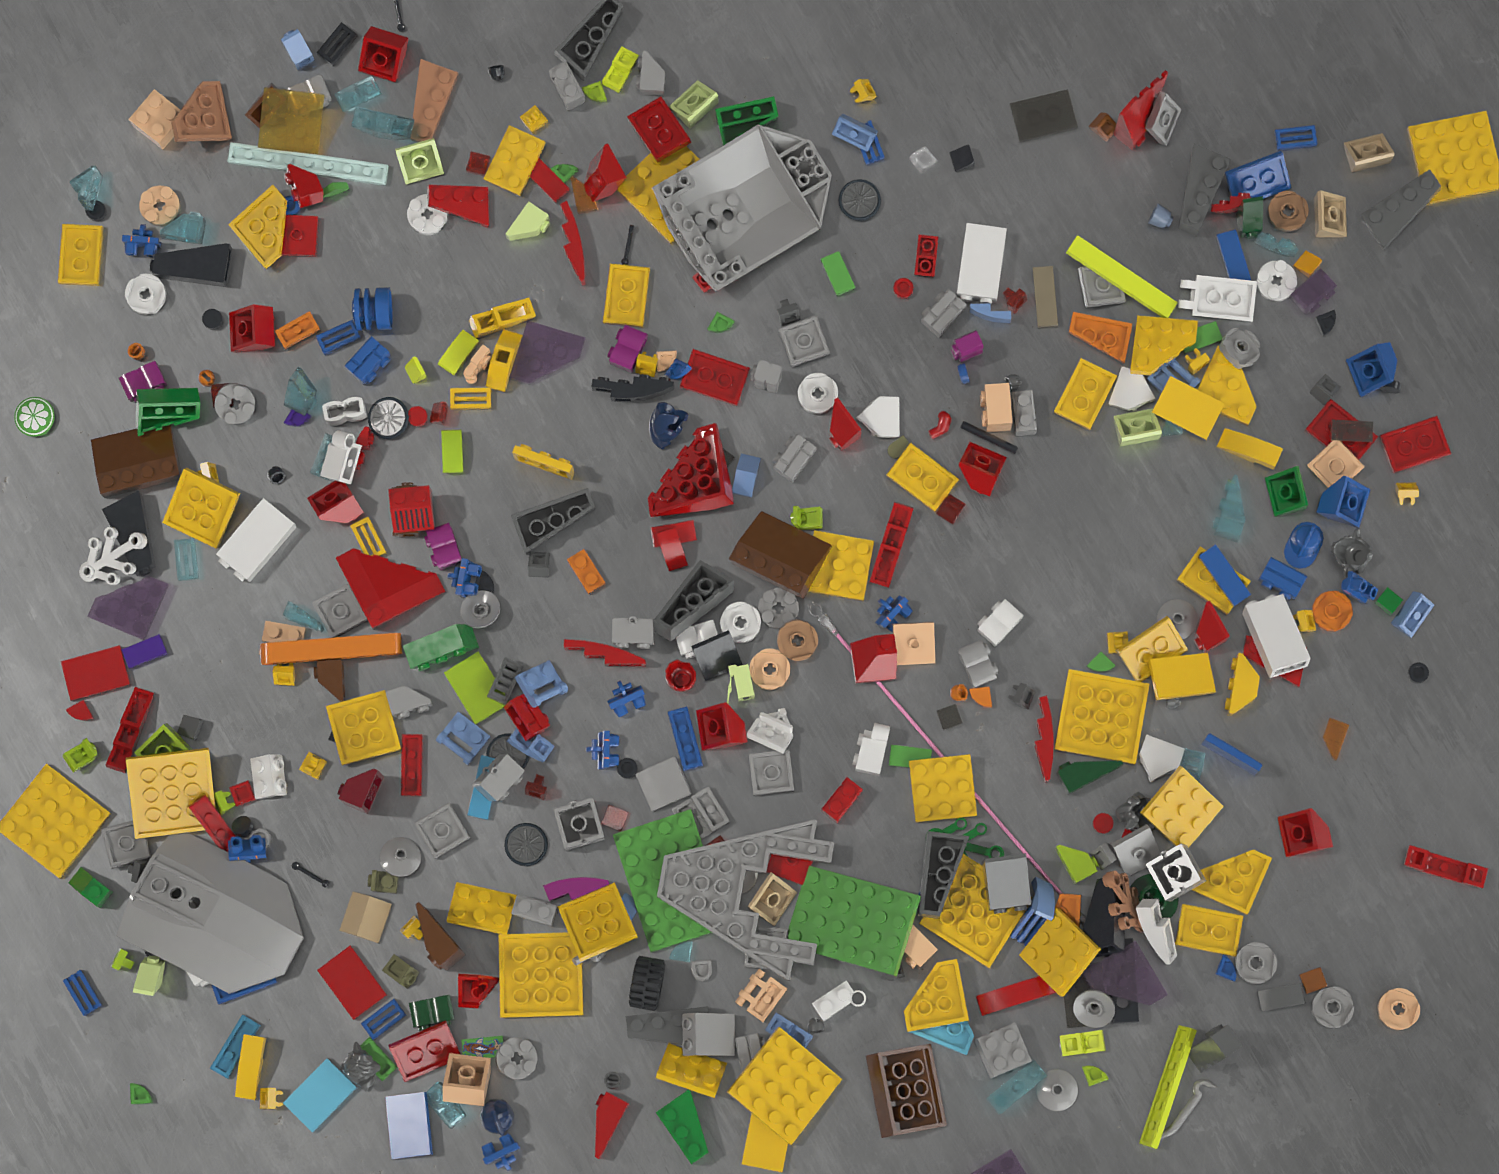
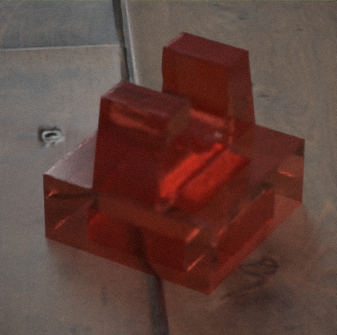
M471 151L466 172L485 176L491 157Z
M1010 288L1003 292L1008 310L1013 314L1027 301L1026 293L1020 288L1016 292Z
M536 774L534 782L527 781L525 795L545 800L547 787L543 786L544 776Z

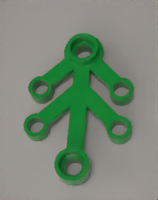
M962 817L957 818L955 823L943 830L932 828L929 831L952 834L958 829L964 830L967 826V821ZM962 820L965 826L960 828L957 826V822ZM978 823L975 828L963 835L969 836V841L978 835H984L987 832V826L984 823ZM979 825L985 828L983 833L977 831ZM967 842L963 854L968 856L965 851L988 856V858H994L992 857L993 851H998L999 857L1004 856V850L997 845L987 848Z

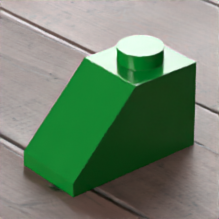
M82 867L79 868L68 882L76 891L99 908L104 905L113 893L112 890Z

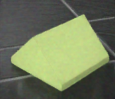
M697 80L669 108L691 129L719 103V98L715 91Z
M434 138L395 149L405 184L444 174Z
M1153 408L1113 416L1120 447L1160 439L1162 430L1156 414L1152 413Z

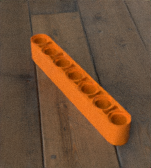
M401 633L260 644L261 665L403 654Z

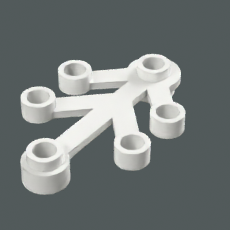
M107 527L104 530L106 541L101 559L96 562L98 549L102 547L101 539L90 538L88 541L90 548L88 560L81 565L79 573L80 577L87 582H92L98 578L105 580L109 585H117L120 582V576L117 573H106L100 571V569L108 566L121 570L126 575L134 574L136 571L135 564L120 562L116 559L133 548L143 549L147 544V537L143 533H133L130 535L128 542L112 551L118 531L114 527ZM110 530L113 531V535L111 537L109 536ZM135 537L138 539L137 544L134 542ZM95 540L97 541L96 547H94L93 542ZM128 565L131 567L130 572L127 571ZM88 568L90 569V574H89V575L87 574V569H88ZM112 576L115 577L114 582L111 581Z

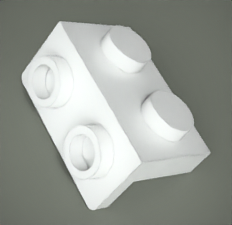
M268 754L251 758L255 799L287 795L282 755Z

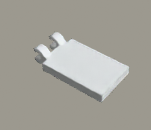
M1196 275L1195 281L1181 280L1180 288L1191 289L1190 301L1178 300V308L1192 309L1193 316L1253 322L1257 281Z

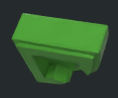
M558 164L551 168L565 184L579 171L577 167L571 164Z
M332 182L323 188V197L334 196L348 190L347 182Z
M717 312L707 330L714 333L724 332L730 329L735 321Z
M1100 652L1086 667L1092 671L1105 672L1113 669L1116 665Z
M130 1083L131 1104L153 1103L152 1097L145 1087Z

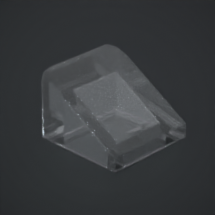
M925 146L909 157L910 161L922 174L938 162Z

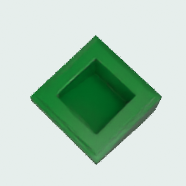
M1387 587L1375 604L1391 616L1403 599Z

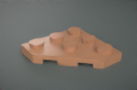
M202 81L196 87L171 122L175 142L228 141L232 138L220 81Z

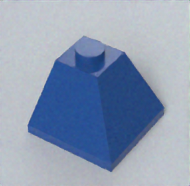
M1390 342L1376 344L1346 359L1360 397L1394 381L1397 358Z
M1342 476L1322 493L1316 513L1327 519L1359 528L1370 489L1348 476Z

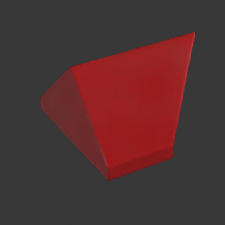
M458 973V1007L479 1008V1005L499 982V977Z

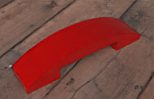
M1412 845L1408 846L1404 865L1412 869L1478 888L1484 887L1488 872L1486 867L1431 853L1429 850Z
M1040 976L977 995L976 999L981 1015L984 1016L1056 992Z

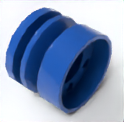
M390 287L376 288L374 297H371L369 288H365L364 297H362L361 288L354 290L352 315L357 331L363 330L364 321L367 330H371L372 321H376L378 330L392 329L393 307Z

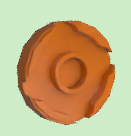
M1339 591L1321 593L1312 605L1315 623L1326 631L1336 632L1343 629L1349 624L1353 616L1350 599Z

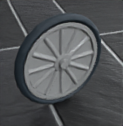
M384 397L377 400L368 413V425L371 431L382 439L398 437L404 432L409 421L406 406L402 401L394 397Z

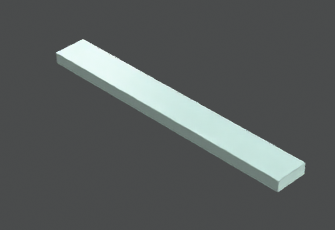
M233 142L230 143L227 160L230 164L286 172L287 165L292 164L321 177L386 186L389 165Z

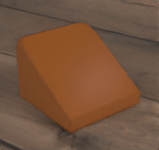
M1101 112L1092 121L1089 128L1107 142L1114 134L1117 123L1108 113Z
M1321 967L1299 974L1306 994L1327 987Z

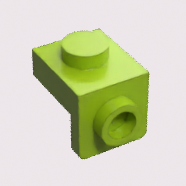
M793 506L790 518L791 523L800 530L823 528V509L820 506L810 508Z
M85 738L81 744L63 753L62 757L74 773L93 762L98 754L95 745Z

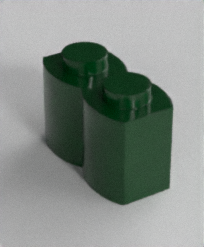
M450 995L409 1003L413 1028H418L419 1031L444 1021L449 1026L451 1021L455 1020Z

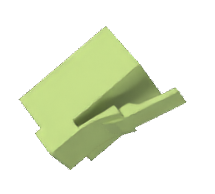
M748 664L728 666L730 683L728 685L727 703L729 704V695L732 692L731 678L733 677L738 700L754 699L755 695Z

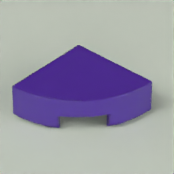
M293 406L284 424L291 427L301 426L307 423L312 416Z

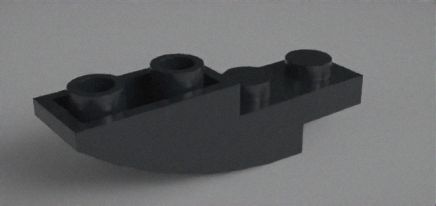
M639 374V377L634 376L633 384H629L630 382L627 380L619 379L617 382L609 381V378L598 377L597 379H592L591 385L592 391L611 393L610 398L614 402H637L653 399L673 391L675 386L670 378L659 377V380L651 379V376Z

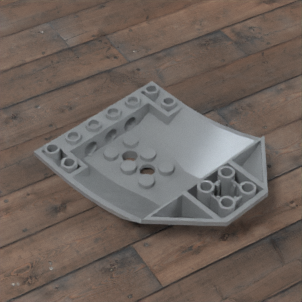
M757 125L704 158L655 185L652 189L666 225L686 259L716 292L821 229L832 174L811 140ZM728 209L732 211V220H727L724 218V210ZM708 220L715 222L716 228L714 230L707 226Z
M187 832L169 835L152 855L130 894L116 935L118 938L195 975L228 994L284 975L304 939L287 883L244 860L229 861L228 852ZM180 889L182 891L181 896L178 899H173V891ZM191 899H200L198 908H190L189 903Z

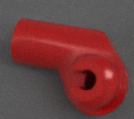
M946 411L939 412L938 425L928 431L932 440L949 430L951 415Z

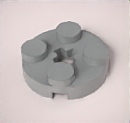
M1233 328L1224 335L1219 349L1235 368L1249 367L1260 357V342L1252 332L1246 329L1242 331L1238 330L1239 328ZM1242 345L1244 347L1243 351L1238 346Z
M238 383L226 384L218 391L215 397V410L218 416L228 424L243 423L254 412L255 397L253 392L245 385L243 386ZM231 399L240 400L239 408L229 405L232 403Z
M773 588L766 591L761 597L758 604V612L760 618L767 626L773 629H780L786 622L797 619L799 604L794 594L781 588ZM777 603H781V606L785 608L781 610L780 614H776V610H773V606H776Z
M1252 942L1242 947L1237 953L1235 968L1239 977L1246 982L1261 984L1269 980L1276 972L1277 958L1266 944ZM1255 957L1258 958L1259 962H1262V965L1258 966L1257 969H1254L1253 965L1250 964V961H1253Z
M1340 987L1322 989L1315 995L1312 1001L1313 1016L1319 1024L1327 1028H1339L1347 1024L1354 1013L1350 994ZM1336 1002L1338 1011L1330 1013L1329 1007H1327L1328 1003Z
M519 1037L510 1038L504 1041L497 1050L495 1063L498 1070L506 1077L514 1080L522 1079L529 1076L535 1070L537 1052L530 1041ZM515 1052L522 1058V1060H519L518 1065L515 1061H511V1057H514Z

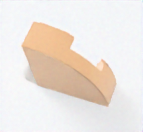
M677 350L656 352L658 373L669 369L676 359Z

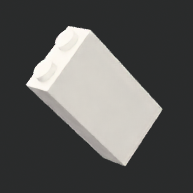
M972 223L966 224L957 288V297L962 301L972 302V300H977L981 304L991 303V305L996 303L1007 228Z
M263 498L216 553L220 558L218 562L226 569L229 566L234 569L235 572L233 574L242 582L246 579L250 583L297 526Z
M1273 594L1266 597L1265 600L1248 602L1242 614L1269 678L1307 667L1311 658L1284 595L1277 596Z

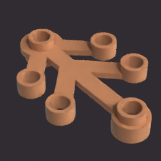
M1116 870L1107 872L1103 875L1105 887L1112 888L1123 903L1109 904L1108 910L1110 915L1116 916L1129 912L1132 919H1129L1127 916L1119 918V928L1125 930L1134 927L1138 932H1144L1136 911V907L1139 904L1137 888H1129V878L1126 873L1119 874Z

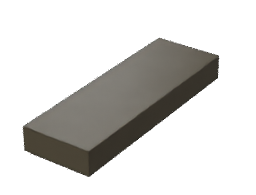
M1053 266L1033 267L1037 327H1057L1058 318Z

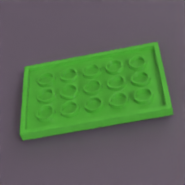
M691 809L613 834L650 952L652 953L712 933L657 897L664 856L703 846Z
M809 866L791 918L787 939L817 944L816 954L897 977L921 896Z

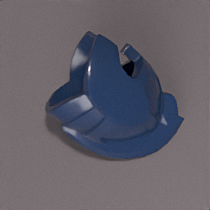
M659 402L652 412L649 421V433L652 442L662 450L671 444L670 441L678 437L682 432L683 427L681 424L687 421L688 413L683 410H675L669 403Z
M491 1099L482 1106L480 1112L481 1124L490 1133L503 1136L504 1132L513 1123V1109L505 1100Z

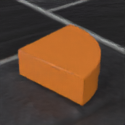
M990 687L969 689L970 696L976 703L983 707L992 708Z

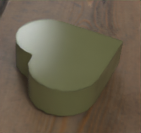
M904 435L889 445L887 452L891 458L898 459L910 444Z

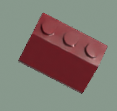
M371 769L347 779L345 784L342 783L337 793V795H340L339 800L346 806L368 814L384 776L377 769Z

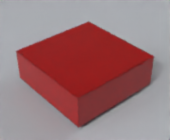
M249 780L229 787L236 807L256 800Z

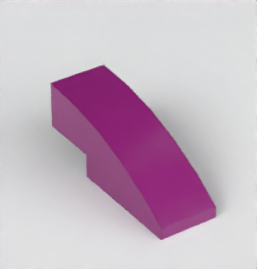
M578 877L554 881L543 885L549 901L552 902L567 895H570L571 900H574L610 885L608 880L599 878Z

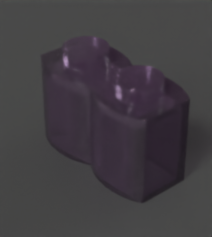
M1320 268L1300 285L1289 298L1305 315L1309 311L1313 314L1320 308L1319 302L1324 298L1329 300L1336 293L1334 289L1337 285Z

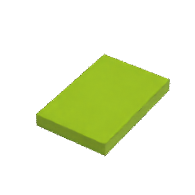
M479 651L444 672L475 725L504 708L505 705L487 697L495 677ZM495 689L494 692L505 696L504 692Z

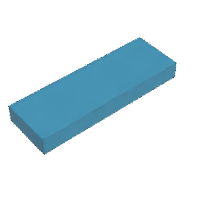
M481 755L476 779L483 773V768L488 767L495 758ZM473 787L467 816L488 820L492 801L486 799L475 787Z
M242 1014L210 1069L229 1079L240 1059L243 1035L255 1036L261 1025Z

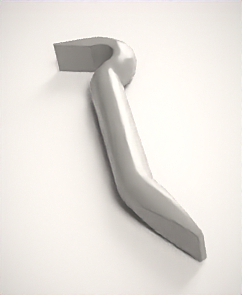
M1207 1079L1197 1080L1193 1086V1096L1171 1126L1163 1131L1161 1139L1174 1134L1201 1099L1202 1093L1199 1091L1201 1085L1211 1088H1217V1086Z

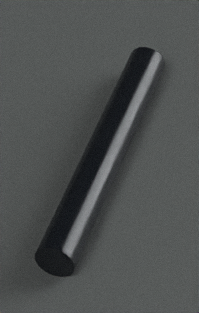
M963 421L960 427L1013 454L1018 449L1017 446Z

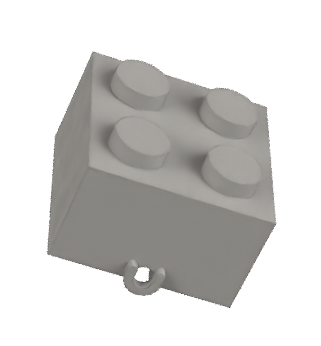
M634 616L630 618H612V643L616 644L617 648H629V645H637L638 649H650V645H654V619H642Z
M499 754L488 767L483 768V773L472 785L489 801H502L510 793L508 789L512 785L516 786L523 779L522 774L525 770L508 754Z
M593 798L579 802L577 800L571 801L569 805L553 809L566 851L605 840Z
M1179 844L1169 851H1162L1159 857L1146 863L1163 897L1167 901H1173L1206 882L1193 855L1185 844Z
M1016 1023L999 1030L994 1029L989 1034L974 1040L990 1079L1003 1073L1009 1074L1014 1072L1015 1068L1032 1061Z

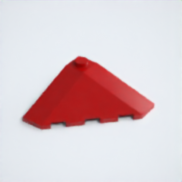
M1166 70L1161 74V79L1159 77L1154 79L1150 84L1151 87L1148 88L1146 86L1140 91L1139 97H1133L1119 114L1114 136L1131 150L1135 146L1140 147L1146 139L1144 136L1147 131L1145 128L1146 120L1152 112L1154 100L1158 97L1159 92H1162L1169 73Z
M716 423L702 426L695 430L692 434L695 437L689 447L685 445L676 458L679 461L672 470L668 468L660 479L662 485L656 493L651 492L648 496L650 517L713 510L734 504L732 485Z
M355 548L336 557L373 630L446 592L437 574L430 571L426 573L416 570L414 566L390 562L388 558L374 554L370 556L361 553V550Z

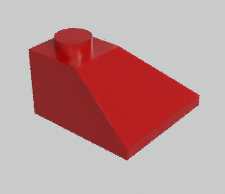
M837 397L834 399L829 441L835 449L839 447L843 451L861 438L862 429Z
M969 442L959 462V467L971 489L990 497L1007 457Z
M333 481L307 498L320 520L348 523L364 513L346 483Z
M1210 600L1202 608L1194 635L1196 638L1194 639L1195 645L1199 650H1203L1204 653L1225 643L1230 637Z
M894 634L874 635L850 643L855 683L896 679L897 649Z
M727 702L696 710L702 751L747 743L745 722Z
M1312 808L1277 817L1286 857L1333 847L1328 825Z

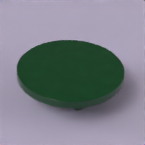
M1151 874L1143 875L1131 884L1130 887H1136L1138 890L1139 903L1143 899H1158L1162 918H1171L1175 914L1179 897L1173 901L1165 900Z

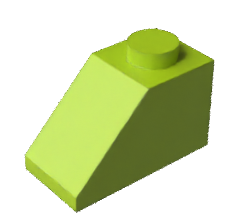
M1063 845L1055 847L1074 884L1097 873L1096 868L1099 866L1094 856L1090 857L1086 852Z

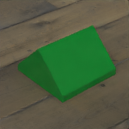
M1299 466L1265 477L1274 517L1304 511L1308 507Z

